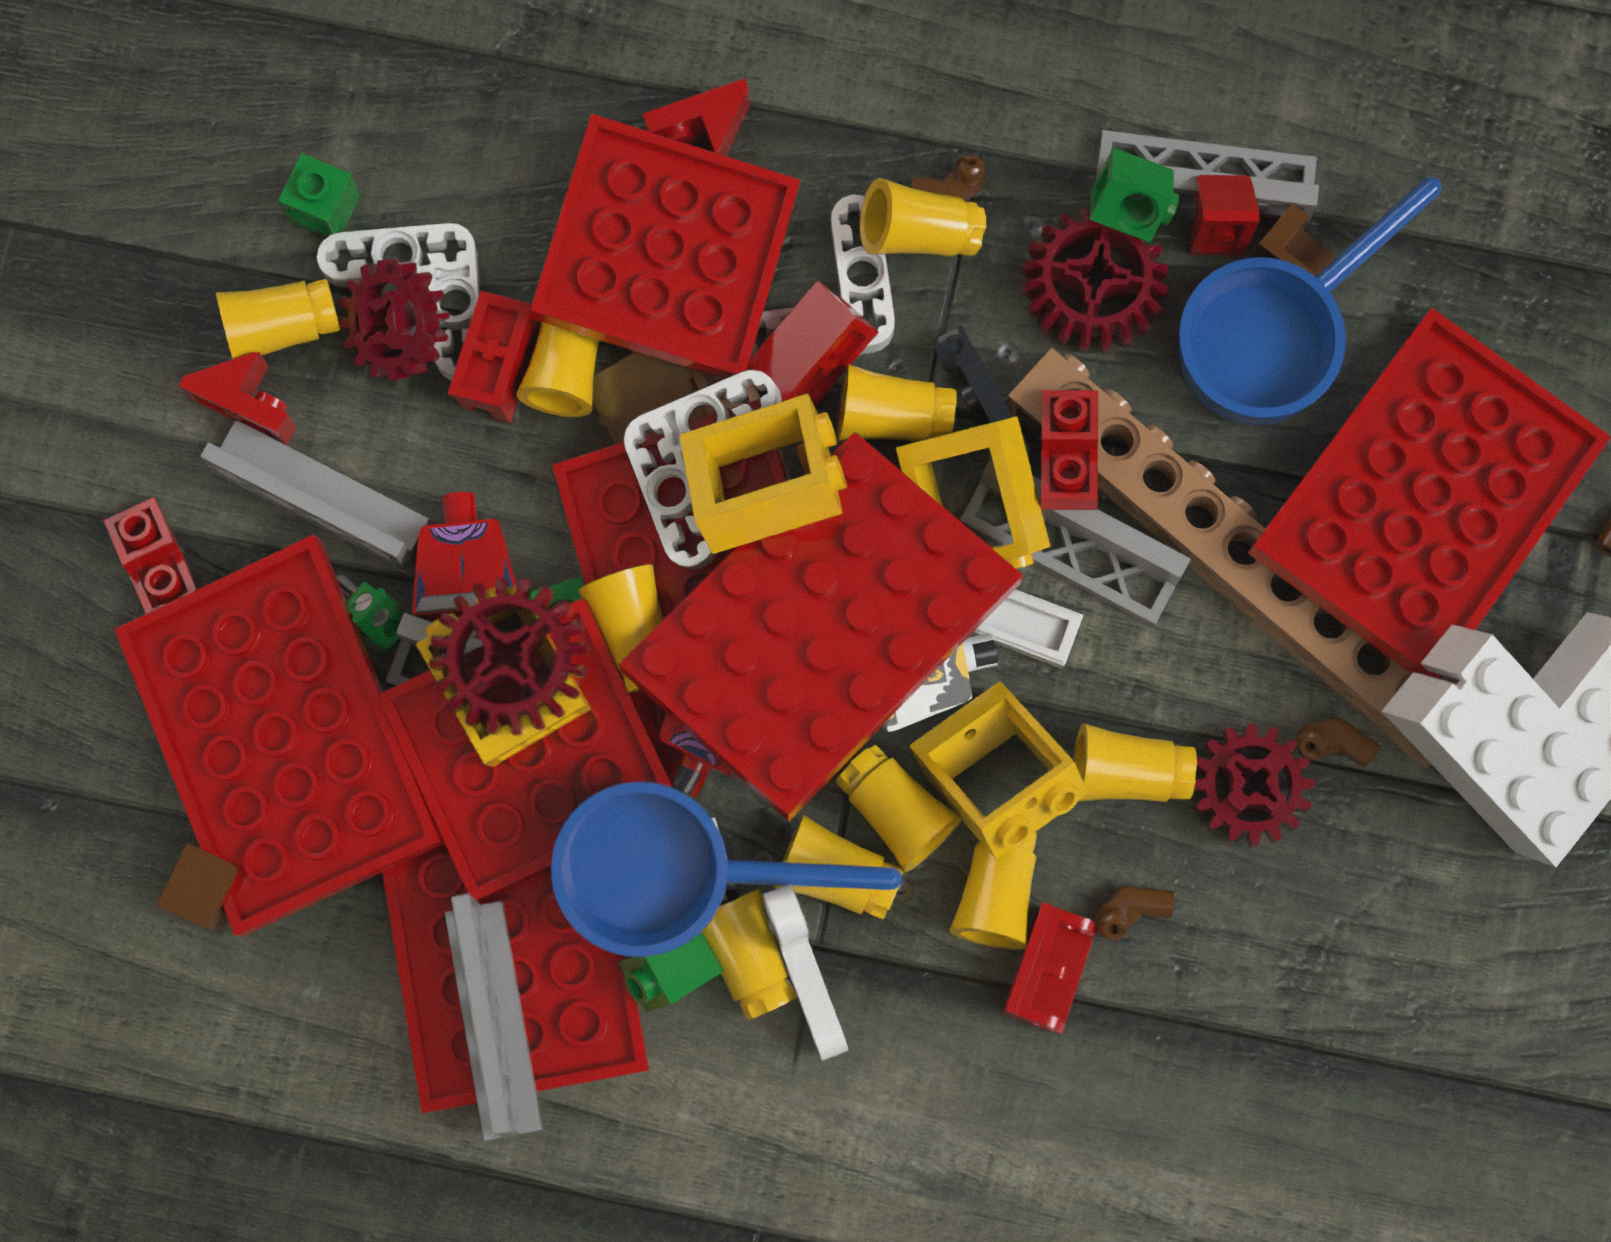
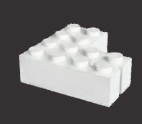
M1587 612L1534 679L1531 678L1492 634L1451 625L1424 658L1421 665L1427 671L1459 679L1460 681L1455 686L1453 683L1413 672L1382 712L1515 853L1557 867L1611 799V617Z

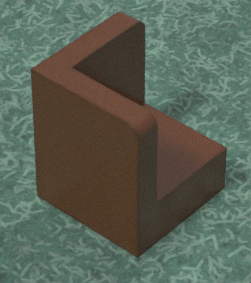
M1292 203L1258 244L1252 258L1265 257L1287 261L1305 269L1316 277L1335 259V255L1303 230L1310 216Z
M187 843L156 905L219 934L227 919L226 913L220 910L238 874V867Z

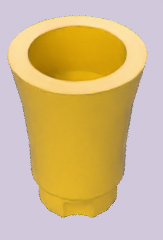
M877 178L869 186L864 197L860 215L861 243L865 252L869 255L912 253L954 257L957 254L973 256L982 246L983 234L986 229L984 208L978 207L977 203L965 202L961 197L909 188L884 178Z
M327 279L309 283L307 286L304 280L282 286L249 291L216 292L232 359L253 352H260L263 356L293 345L318 340V333L327 334L340 330Z
M541 322L529 366L516 393L517 398L525 405L549 414L565 417L589 415L592 412L593 377L599 340Z
M847 364L839 406L838 441L847 440L854 432L863 439L914 442L952 433L956 408V390L935 387V383L908 380L879 374Z
M643 565L617 572L578 589L581 598H585L629 693L642 690L620 671L619 663L663 621L657 596L653 565Z
M1085 723L1080 726L1073 761L1089 794L1078 802L1106 799L1167 802L1169 799H1191L1195 786L1197 766L1195 748L1174 745L1173 741L1150 739L1112 732Z
M876 745L866 748L854 758L836 780L837 785L850 796L849 802L885 842L904 872L912 870L930 856L952 834L962 820L960 815L937 800L914 780L894 758L888 759Z
M804 814L796 827L782 861L786 863L893 867L899 870L901 875H903L904 871L897 865L883 862L884 856L864 849L830 832ZM774 885V886H773V888H776V889L781 888V887H784V886H782V885ZM792 886L794 893L804 894L836 904L860 915L864 911L879 919L885 918L898 888L894 890Z
M1036 832L1024 844L1011 849L997 860L981 842L975 844L971 868L962 899L949 929L952 935L969 942L995 948L1021 950L1027 947L1028 909L1031 882L1036 862V855L1033 854L1037 838Z
M760 888L719 907L709 924L702 930V933L723 970L721 975L733 1001L740 1000L739 1004L746 1020L754 1019L797 998L789 979L786 978L790 976V973L769 923Z

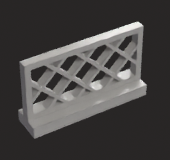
M470 894L451 897L453 911L445 912L484 1141L543 1130L504 903L499 901L481 905Z

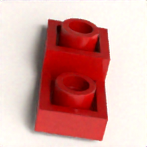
M1042 390L1041 510H1097L1098 390Z
M155 497L104 520L119 559L130 575L145 614L199 589Z

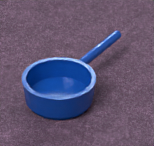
M1428 177L1422 180L1316 277L1295 264L1265 257L1234 261L1208 275L1191 294L1180 323V365L1184 378L1196 398L1210 411L1226 420L1253 426L1269 425L1289 419L1319 399L1338 375L1343 363L1346 346L1343 317L1331 292L1441 193L1442 186L1440 181L1435 177Z
M633 781L614 785L598 792L583 802L570 815L562 827L555 843L551 864L552 883L557 902L573 928L585 939L604 950L634 957L659 955L679 948L691 941L714 917L723 899L727 883L782 886L791 884V886L894 890L902 882L900 871L893 867L727 860L726 849L718 828L697 802L674 788L646 781Z

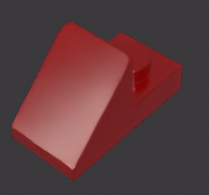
M743 78L643 113L645 131L689 145L695 141L696 136L703 134L709 151L727 156L749 109V87L747 82Z
M1198 175L1196 179V218L1189 233V255L1243 256L1259 224V207L1252 179L1245 175Z
M260 352L249 353L188 374L183 377L179 384V387L189 400L228 419L238 420L286 446L297 428L288 413L285 412L288 406L284 402L262 391H258L256 396L253 397L268 367Z

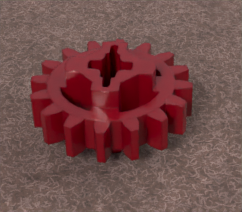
M398 259L377 260V264L363 265L360 267L362 277L349 278L346 282L349 289L353 292L352 297L340 298L339 304L348 310V317L338 321L339 327L349 328L351 334L343 343L344 347H357L359 352L356 356L355 364L357 366L371 365L370 372L373 377L388 376L389 380L409 378L410 375L425 373L427 371L425 362L438 361L441 357L434 344L448 340V335L439 329V322L450 318L449 312L438 310L437 303L444 296L443 290L430 291L428 287L433 275L430 272L416 273L417 265L413 261L399 262ZM390 283L397 286V288L386 291L384 286ZM391 349H401L403 353L395 355L390 351Z
M1249 723L1245 727L1243 737L1241 738L1238 737L1232 727H1229L1222 733L1224 746L1212 739L1204 746L1205 751L1211 757L1210 760L1197 758L1196 771L1203 774V779L1195 780L1193 792L1202 793L1204 799L1193 809L1195 813H1204L1206 811L1211 813L1213 818L1206 827L1209 832L1221 825L1227 828L1226 843L1232 844L1240 834H1245L1248 847L1255 848L1259 845L1261 834L1264 833L1267 839L1274 844L1282 839L1279 825L1293 832L1300 826L1293 812L1306 813L1312 806L1307 799L1301 797V792L1315 787L1314 780L1301 778L1300 774L1310 764L1309 758L1294 760L1291 753L1295 749L1297 742L1292 739L1283 746L1276 742L1278 729L1275 727L1268 730L1263 737H1259L1255 723ZM1250 749L1258 750L1268 755L1264 759H1246L1241 753L1236 754L1235 752ZM1282 769L1288 783L1287 798L1279 791L1278 773ZM1217 770L1219 771L1218 775L1225 780V799L1222 802L1218 799L1215 788ZM1256 775L1262 781L1258 787L1259 793L1255 792L1248 797L1241 788L1246 783L1245 779ZM1241 811H1257L1263 818L1267 817L1269 820L1248 822L1238 819L1236 816Z

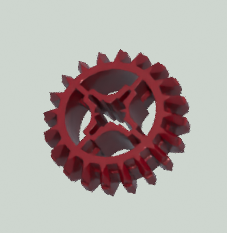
M1086 206L1080 210L1078 223L1065 212L1059 217V229L1047 224L1041 231L1043 242H1031L1028 253L1033 259L1024 261L1021 271L1023 275L1030 279L1022 284L1021 292L1023 296L1035 298L1028 305L1027 311L1030 316L1046 314L1040 325L1042 333H1048L1055 327L1061 329L1057 340L1060 346H1065L1070 336L1080 338L1078 351L1081 353L1087 352L1091 340H1097L1098 348L1104 354L1109 352L1111 348V337H1114L1118 344L1125 348L1131 344V331L1144 336L1150 328L1147 318H1159L1163 308L1157 301L1166 299L1169 292V287L1160 282V280L1167 277L1169 267L1168 264L1155 262L1162 254L1161 244L1145 246V240L1089 220L1090 209ZM1093 244L1091 253L1085 258H1067L1066 263L1055 262L1063 253L1074 247ZM1110 248L1126 258L1136 276L1131 275L1130 269L1119 267L1113 262L1110 256ZM1096 260H1098V274L1102 276L1101 286L1097 288L1094 300H1091L1092 286L1088 285V277L1093 272ZM1053 284L1060 285L1061 291L1069 292L1078 299L1080 313L1068 307L1060 299ZM1123 297L1136 298L1131 305L1119 313L1097 317L1099 307L1109 300L1122 301Z
M498 577L495 582L496 596L490 597L487 588L482 583H477L473 586L474 594L478 600V603L472 606L461 595L454 598L455 606L463 612L458 621L448 614H441L439 622L445 627L452 629L449 638L433 635L430 643L439 649L447 650V657L431 659L429 667L435 671L449 670L450 675L439 679L434 686L439 693H447L457 689L458 692L447 704V708L451 712L456 713L468 704L471 705L465 718L467 725L476 727L484 715L488 714L487 732L492 735H498L502 729L504 718H508L511 734L521 736L524 730L523 717L528 716L533 727L540 731L546 727L545 719L540 712L543 708L547 707L558 718L565 715L566 712L563 706L555 700L560 692L571 699H578L580 691L567 684L566 681L569 675L578 678L587 677L588 669L580 664L571 663L572 656L588 654L589 645L584 642L570 643L569 638L579 634L584 629V626L580 620L561 623L572 609L566 600L558 602L550 610L548 609L554 593L551 588L543 586L534 599H531L532 582L527 578H521L517 584L515 595H511L508 580L505 577ZM506 610H522L539 617L529 627L525 624L514 633L500 632L487 619V617ZM474 630L484 645L485 656L479 667L474 670L476 675L468 681L464 668V652L467 641ZM551 632L555 641L556 660L553 672L548 682L545 683L534 668L533 659L535 652L544 643L542 639ZM492 635L502 644H507L513 649L520 645L522 646L523 653L516 655L522 658V662L519 665L528 674V678L518 670H513L507 665L498 668L496 660L503 658L497 655L500 648L491 639ZM510 679L517 680L532 695L529 699L514 704H496L480 697L490 686L494 688L504 680Z

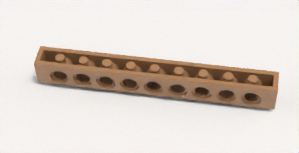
M1051 348L1008 395L1006 404L1013 417L1018 416L1019 422L1042 441V390H1098V490L1160 543L1191 559L1188 564L1190 569L1424 769L1430 767L1432 764L1382 712L1411 676V673L1297 589L1296 600L1285 602L1278 599L1272 592L1271 580L1281 577L1255 559L1254 563L1250 565H1240L1233 561L1228 552L1229 544L1242 542L1252 548L1265 530L1256 521L1258 518L1256 511L1243 499L1237 496H1232L1230 499L1213 485L1216 482L1214 476L1202 464L1195 460H1190L1187 463L1172 450L1173 442L1162 430L1152 424L1145 427L1130 414L1132 411L1130 405L1121 395L1111 389H1106L1104 392L1088 379L1090 376L1088 369L1077 358L1068 353L1061 356ZM1109 435L1119 436L1127 443L1129 452L1123 456H1112L1102 448L1101 439ZM1148 471L1162 472L1168 477L1171 489L1161 493L1150 490L1144 483L1143 474ZM1192 506L1206 509L1212 517L1213 525L1206 529L1192 526L1186 518L1185 510ZM1327 614L1333 617L1339 625V636L1337 638H1325L1320 635L1314 626L1315 615ZM1359 651H1372L1380 658L1382 663L1380 675H1369L1361 670L1357 662ZM1446 678L1445 680H1443L1453 683L1455 686L1458 683L1457 681L1451 678Z

